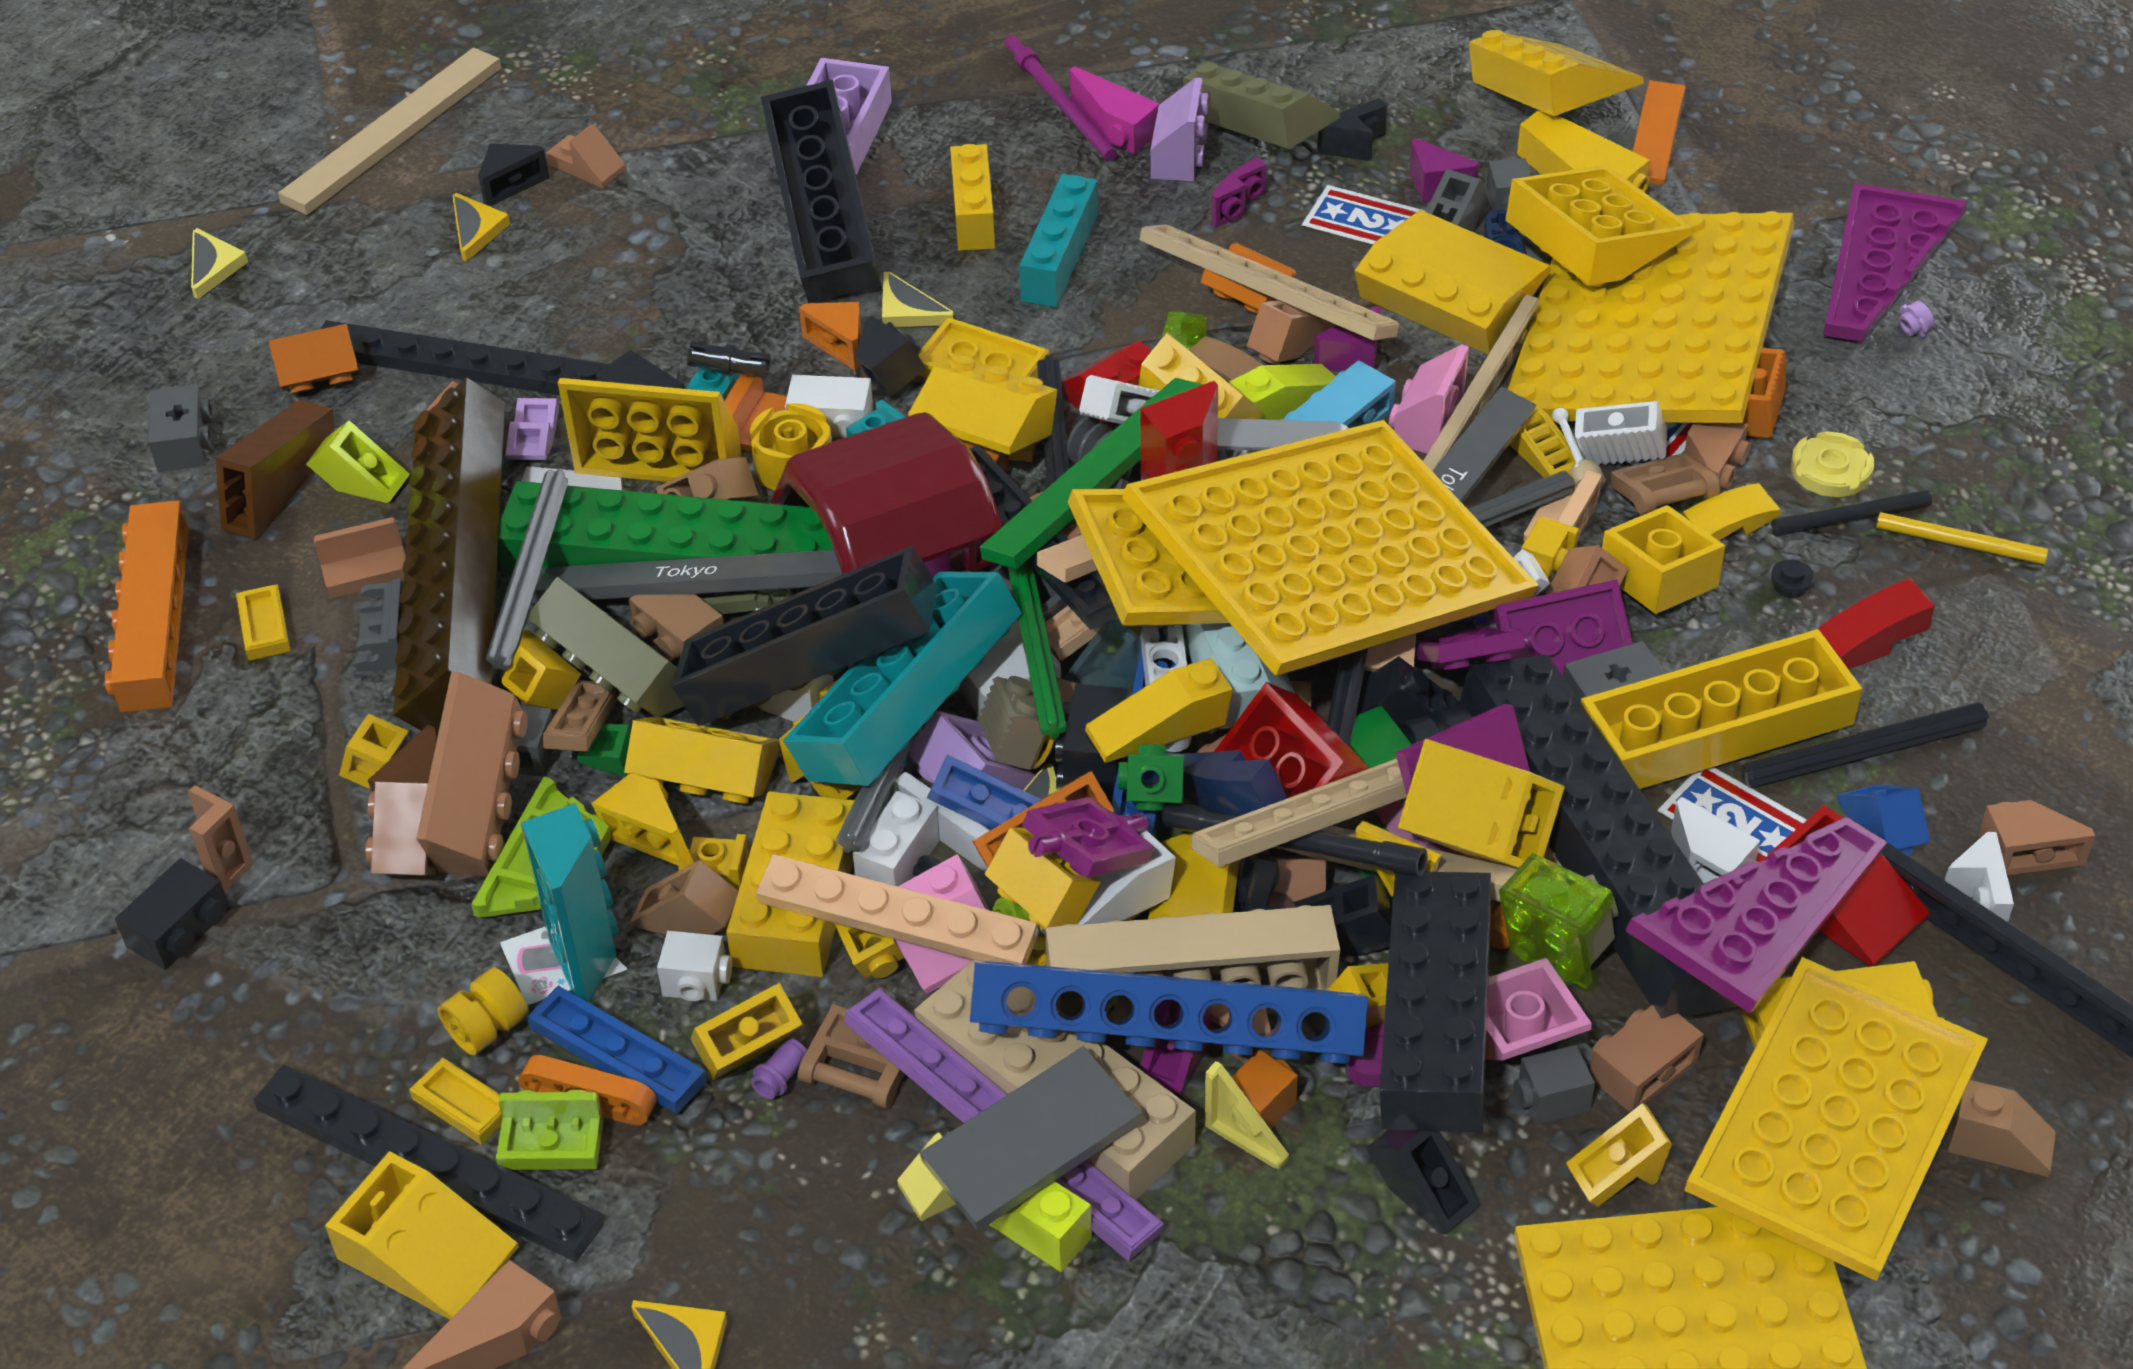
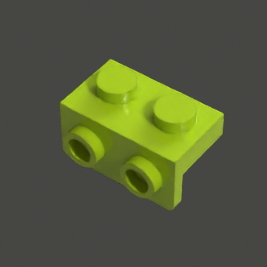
M523 1090L517 1093L500 1094L499 1107L502 1114V1123L496 1154L497 1165L508 1170L597 1169L604 1121L597 1093L581 1090H570L567 1092Z

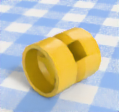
M491 967L470 982L469 993L463 990L458 991L440 1004L437 1009L439 1018L449 1035L460 1048L471 1056H476L496 1041L497 1030L508 1032L529 1015L528 1005L517 986L504 972L496 967Z

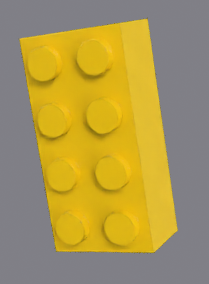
M768 791L726 932L730 956H732V967L823 977L836 930L834 922L759 903L756 891L773 854L851 874L854 862L853 853L855 851L852 850L851 853L842 851L843 846L837 843L836 838L855 800Z

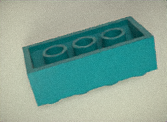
M576 803L521 822L549 943L571 992L589 1003L616 957L613 937L619 935V929L610 908L607 909V907L613 906L611 893L604 879L600 880V878L607 876V871L599 850H594V847L601 845L597 829L591 818L583 820Z

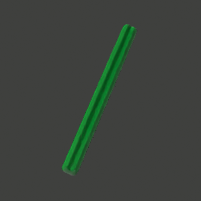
M1025 561L1017 569L1007 567L1013 598L1022 613L1018 617V623L1040 731L1043 735H1050L1051 739H1057L1060 733L1067 730V723L1034 568Z

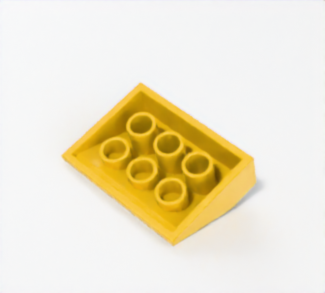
M1501 30L1484 32L1481 38L1469 42L1474 83L1551 116L1559 115L1644 84L1643 76L1557 43L1508 34Z
M1607 165L1512 179L1505 219L1521 235L1539 246L1540 250L1548 253L1562 267L1575 274L1584 284L1592 287H1599L1607 282L1624 279L1691 236L1693 231L1692 226Z
M1419 210L1376 241L1354 271L1361 298L1489 355L1526 294L1534 295L1551 271V266Z
M560 378L558 381L575 473L668 482L714 460L740 458L742 456L738 425L720 392Z

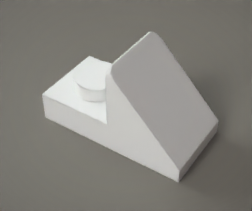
M1987 832L1949 866L1945 881L1969 897H1973L1975 901L2008 922L2014 902L1997 833Z

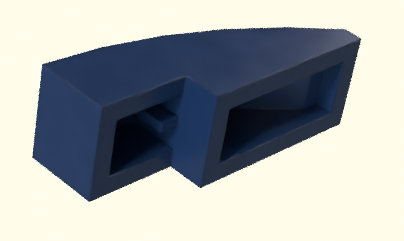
M1241 750L1184 754L1183 794L1195 805L1206 806L1214 811L1244 815L1282 801L1287 797L1269 759L1246 760Z

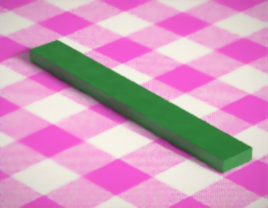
M1175 377L1140 408L1203 384ZM1140 408L980 546L982 559L1017 569L1074 519L1068 504L1072 489H1108L1140 461Z

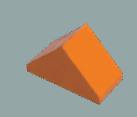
M859 302L806 303L799 307L803 338L854 371L861 367L855 358L862 335Z

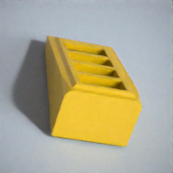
M1540 406L1535 408L1531 418L1509 444L1543 478L1560 471H1567L1570 476V470L1576 464L1565 436ZM1560 462L1565 463V465H1562L1556 469L1553 467L1554 465Z

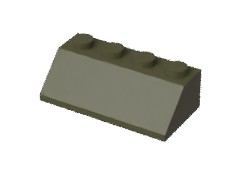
M1216 63L1201 64L1194 72L1183 77L1184 86L1194 78H1202V93L1209 94L1208 113L1205 116V122L1287 149L1292 148L1340 119V112L1310 94L1295 90L1290 86L1269 82L1264 78L1249 76L1238 70L1220 67Z
M559 577L555 578L526 616L527 619L539 627L534 635L554 650L559 644L565 647L566 650L561 656L581 671L587 665L594 671L589 678L608 692H611L614 686L619 689L621 693L617 699L636 714L644 708L655 717H660L684 706L672 688L677 666Z

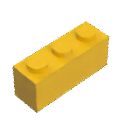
M987 144L951 146L958 251L995 248L994 218Z

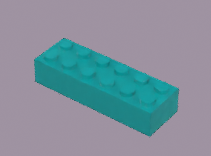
M938 572L933 577L938 588L930 632L917 642L911 644L904 642L889 648L878 658L872 660L865 658L855 662L783 739V742L808 781L869 786L880 778L886 765L896 754L902 752L908 746L911 737L922 725L934 717L935 710L948 696L959 689L960 682L973 668L984 661L985 654L998 640L1008 634L1010 626L1022 614L999 572Z

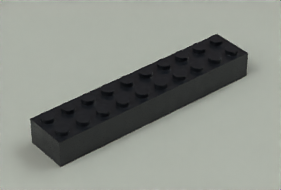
M1549 655L1470 665L1459 706H1464L1473 718L1502 704L1513 705L1530 772L1565 786L1550 834L1549 847L1556 854L1557 860L1571 881L1593 874L1601 891L1609 890L1618 910V917L1612 918L1615 939L1611 944L1649 1004L1653 1005L1660 1018H1666L1675 1014H1680L1684 1017L1739 1007L1625 931L1631 918L1642 913L1648 916L1660 910L1663 903L1676 897L1679 900L1696 893L1704 883Z

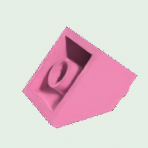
M1461 344L1420 365L1413 380L1407 379L1402 392L1401 404L1395 403L1391 410L1389 426L1394 428V431L1412 450L1428 454L1465 394L1469 346Z
M958 854L898 886L989 910L977 883ZM895 939L926 995L943 986L973 960Z
M1547 958L1489 977L1486 1059L1505 1060L1591 1030L1592 1023Z

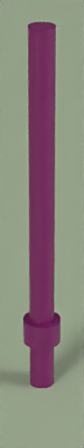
M1015 35L1008 36L1005 39V46L1015 56L1016 64L1024 72H1029L1105 161H1112L1116 157L1117 151L1042 67L1037 54L1030 47H1025Z

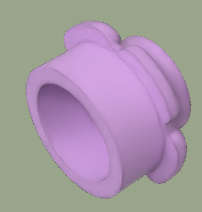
M1915 301L1908 306L1904 304L1900 308L1901 316L1898 317V323L1908 336L1916 334L1920 338H1924L1928 330L1935 324L1931 311L1920 301Z

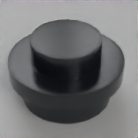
M1794 559L1778 562L1774 565L1771 572V581L1774 584V589L1777 593L1787 598L1803 596L1812 587L1815 577L1810 566Z

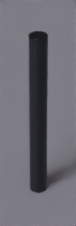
M1922 490L1777 518L1771 521V528L1774 535H1781L1879 516L1880 512L1890 514L1931 506L1932 495L1929 490Z

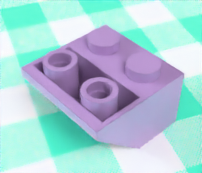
M1194 78L1159 105L1150 149L1151 179L1194 182L1196 167H1203L1204 145H1207L1208 123H1205V116L1208 113L1209 94L1202 93V78Z

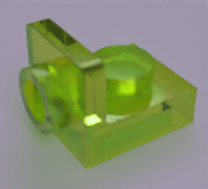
M1169 311L1162 338L1168 333L1186 349L1192 348L1202 338L1207 337V316Z

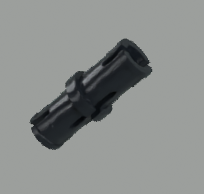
M695 341L690 343V348H693V350L688 349L687 365L689 367L721 371L722 375L732 376L735 373L761 379L768 377L771 364L770 354L736 349V345L730 344L721 347Z

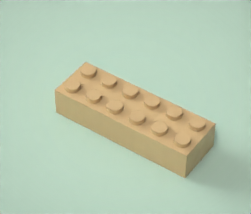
M1304 905L1286 909H1255L1248 912L1207 913L1197 916L1159 917L1156 919L1133 921L1114 920L1108 923L1065 924L1057 927H1046L1045 966L1327 990L1337 979L1340 946L1331 905ZM1066 991L1058 997L1056 1008L1068 1017L1076 1016L1083 1008V997L1075 991ZM1116 995L1107 1001L1105 1009L1113 1005L1115 1006L1112 1012L1108 1013L1105 1011L1107 1018L1110 1020L1122 1021L1130 1015L1132 1003L1128 997ZM1159 1004L1156 1006V1008H1155V1010H1154V1018H1155V1015H1156V1012H1157V1009H1158ZM1266 1008L1267 1014L1276 1013L1274 1009Z
M975 960L967 964L914 1009L915 1018L1007 1094H1010L1084 1046L1142 1113L1143 1122L1087 1159L1135 1200L1195 1145L1196 1110L1105 1043L1077 1040V1031L1057 1030V1038L1028 1036V1027L1009 1026L1008 1034L980 1032L979 1023H972L969 1019ZM1016 987L1009 992L1006 1003L1012 1011L1024 1013L1032 1008L1035 1002V995L1027 987ZM1056 1008L1057 1012H1058L1060 1015L1065 1016V1017H1068V1016H1066L1064 1013H1062L1060 1010H1058V1009Z

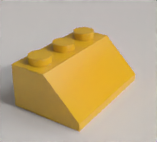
M1168 333L1164 335L1141 364L1138 386L1160 391L1175 377L1200 384L1215 381L1218 384V418L1260 419L1264 414L1261 409Z
M955 355L950 360L934 366L912 405L908 416L922 412L929 413L957 438L1010 455L1052 435L1057 389L1043 385L1040 379L1034 377L1020 378L1008 374L1009 371L1006 368L999 366L986 367L975 363V359L972 357Z
M654 716L636 719L632 723L624 773L630 774L632 772L648 779H655L662 786L664 780L680 783L679 790L691 794L706 795L707 789L722 791V799L749 803V797L764 794L781 746L779 739L706 725L697 726L695 723Z

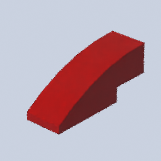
M1909 578L1862 599L1817 629H1819L1845 666L1851 669L1890 655L1893 642L1929 630L1935 605L1914 581Z

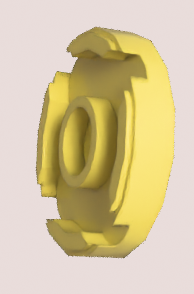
M1827 431L1817 433L1816 438H1810L1809 440L1805 437L1797 443L1793 449L1790 470L1795 480L1807 490L1822 496L1844 497L1854 495L1866 488L1872 479L1874 457L1871 452L1868 455L1864 450L1865 445L1858 439L1843 433Z

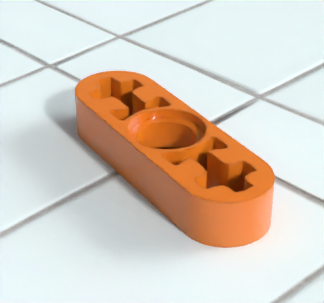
M543 1055L531 1056L518 1079L519 1085L523 1090L535 1092H567L570 1090L595 1092L598 1095L604 1118L636 1126L647 1122L657 1102L655 1093L639 1081Z

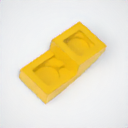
M1759 483L1725 491L1683 512L1685 518L1717 540L1723 539L1741 528L1745 535H1748L1782 514L1780 508Z

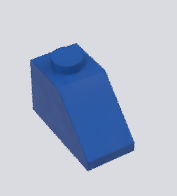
M1875 784L1837 794L1838 803L1847 817H1850L1904 854L1910 855L1914 853L1913 846L1930 842L1919 788Z

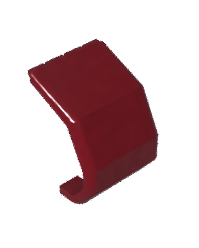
M926 412L917 413L792 456L784 467L771 499V504L798 506L807 503L816 512L830 537L842 574L911 545L914 546L923 563L962 550V562L968 572H973L995 564L982 559L980 546L1003 527L988 479L970 449L933 415Z

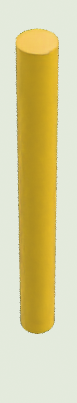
M1882 512L1879 514L1876 526L1877 529L2045 565L2048 548Z

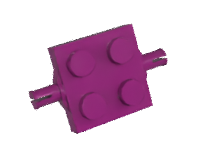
M1091 797L1028 810L1022 824L1026 830L1035 836L1028 843L1030 853H1035L1034 857H1041L1050 853L1058 854L1070 864V868L1074 872L1087 878L1148 863L1154 850L1153 845L1138 835V833L1146 831L1148 827V820L1145 815L1142 816V813H1136L1130 816H1118L1102 807Z

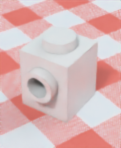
M667 931L657 965L662 996L682 998L687 1001L705 1000L717 1002L722 983L728 984L732 974V956L725 954L723 936Z

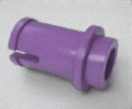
M786 1038L780 1048L765 1064H759L753 1070L754 1077L751 1079V1084L754 1090L767 1099L783 1095L787 1090L786 1083L799 1069L800 1063L807 1051L806 1048L797 1040Z

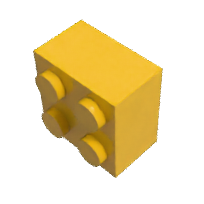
M1666 505L1604 531L1602 548L1629 568L1619 587L1653 613L1657 614L1719 587L1726 545Z

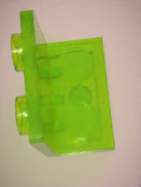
M1532 853L1499 889L1510 949L1519 959L1525 962H1535L1547 958L1562 981H1571L1583 988H1587L1593 982L1585 935L1613 904L1612 890Z

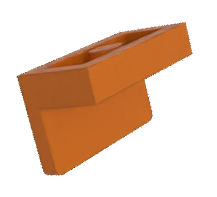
M740 374L725 399V403L738 425L741 450L752 452L750 440L752 422L760 413L774 407V412L785 410L787 396L765 392L761 378Z

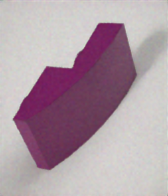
M1256 157L1231 172L1216 187L1212 194L1211 225L1217 228L1245 215L1246 202L1266 194L1267 164L1263 160Z

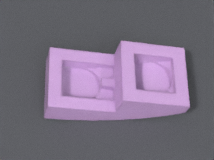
M557 398L517 399L515 420L510 422L505 453L507 460L547 459L552 447L558 420L559 404Z

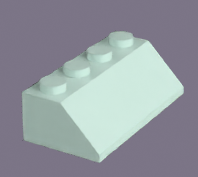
M1230 623L1182 624L1185 649L1191 663L1212 658L1233 689L1226 724L1220 726V729L1232 728L1265 682L1295 693L1287 674L1275 676Z

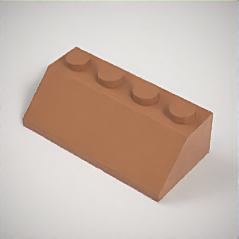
M452 671L416 839L439 873L488 876L494 862L503 849V837L500 835L503 820H508L511 813L512 800L508 792L511 778L515 779L519 772L520 758L519 753L516 751L519 737L524 738L526 735L528 717L514 694L464 673Z

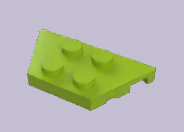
M543 777L471 904L474 916L482 918L541 909L521 822L576 803L583 820L591 818L595 824L601 845L594 847V850L598 849L601 856L612 838L609 825L597 815L588 813L584 805L573 796L568 799L559 792L551 778Z

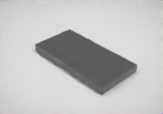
M1082 1046L922 1150L920 1157L923 1164L974 1228L980 1231L1143 1122L1142 1113L1089 1051Z

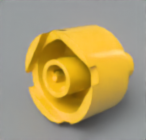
M790 403L786 404V410L774 412V407L763 411L754 419L750 427V440L754 471L759 485L775 491L784 467L792 456L832 442L830 425L827 423L824 413L819 409L807 404Z

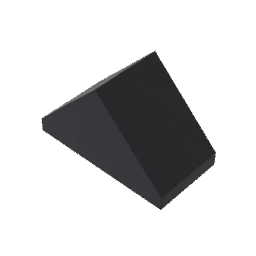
M490 143L478 174L484 204L491 207L549 179L544 148L537 145Z

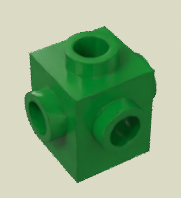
M1138 744V752H1129L1128 762H1119L1118 790H1127V801H1136V809L1164 810V802L1182 803L1184 754L1166 753V745ZM1153 770L1158 773L1160 779L1154 784H1149L1144 781L1142 774L1145 771Z

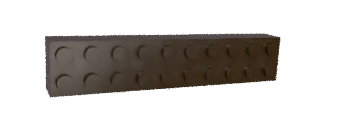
M467 377L455 388L447 389L434 407L429 411L424 410L417 417L414 423L415 442L411 453L413 467L409 480L411 492L410 502L407 507L409 517L408 530L405 535L406 555L402 567L404 581L403 590L400 595V601L402 602L401 618L397 628L399 644L395 657V663L397 664L396 682L392 691L394 695L393 716L420 731L429 724L435 728L437 736L451 671L464 673L491 685L492 664L486 661V655L494 630L505 401Z

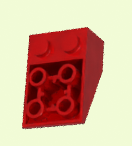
M1823 805L1768 853L1766 859L1770 857L1773 851L1783 846L1789 849L1804 842L1807 835L1843 817ZM1881 853L1818 931L1872 967L1876 966L1927 919L1930 911Z

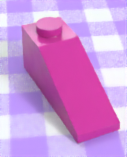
M1076 66L1070 69L1072 101L1110 144L1135 154L1153 139L1159 103Z

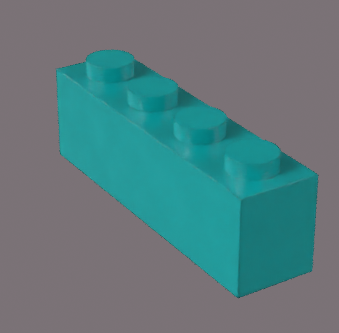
M1061 174L1019 265L1020 299L1022 302L1052 307L1058 306L1098 216L1097 179Z

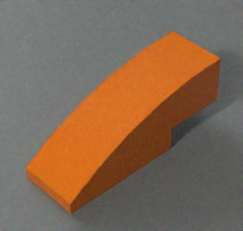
M1649 80L1633 152L1650 160L1648 171L1650 184L1664 186L1682 111L1686 85Z

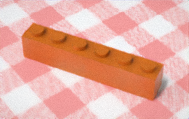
M180 500L130 505L128 522L122 524V536L125 544V551L119 552V567L122 580H117L115 583L116 598L119 606L117 610L112 611L115 639L109 640L108 643L112 667L111 670L105 672L108 696L115 697L120 713L173 707L189 527Z

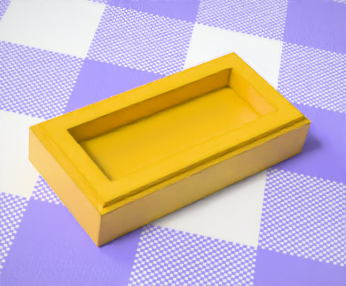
M278 584L236 593L248 660L290 652L291 648Z
M441 1058L409 1089L414 1101L480 1145H483L501 1127L500 1094L445 1058Z

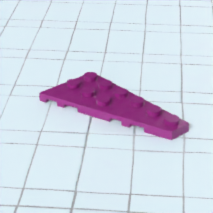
M1854 183L1823 335L1842 340L1862 342L1965 214L1968 201Z
M1844 817L1807 835L1804 842L1789 849L1783 846L1773 851L1770 857L1757 864L1752 861L1701 885L1696 893L1679 900L1676 897L1663 903L1660 910L1648 916L1642 913L1631 918L1625 931L1751 1014L1879 857L1887 842L1850 818Z

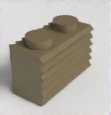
M997 676L992 679L994 685L989 687L991 692L986 694L988 700L983 702L985 707L980 709L982 715L977 717L997 762L1031 770L1034 768L1047 736L1041 734L1031 683L1018 676H1010L1009 679Z

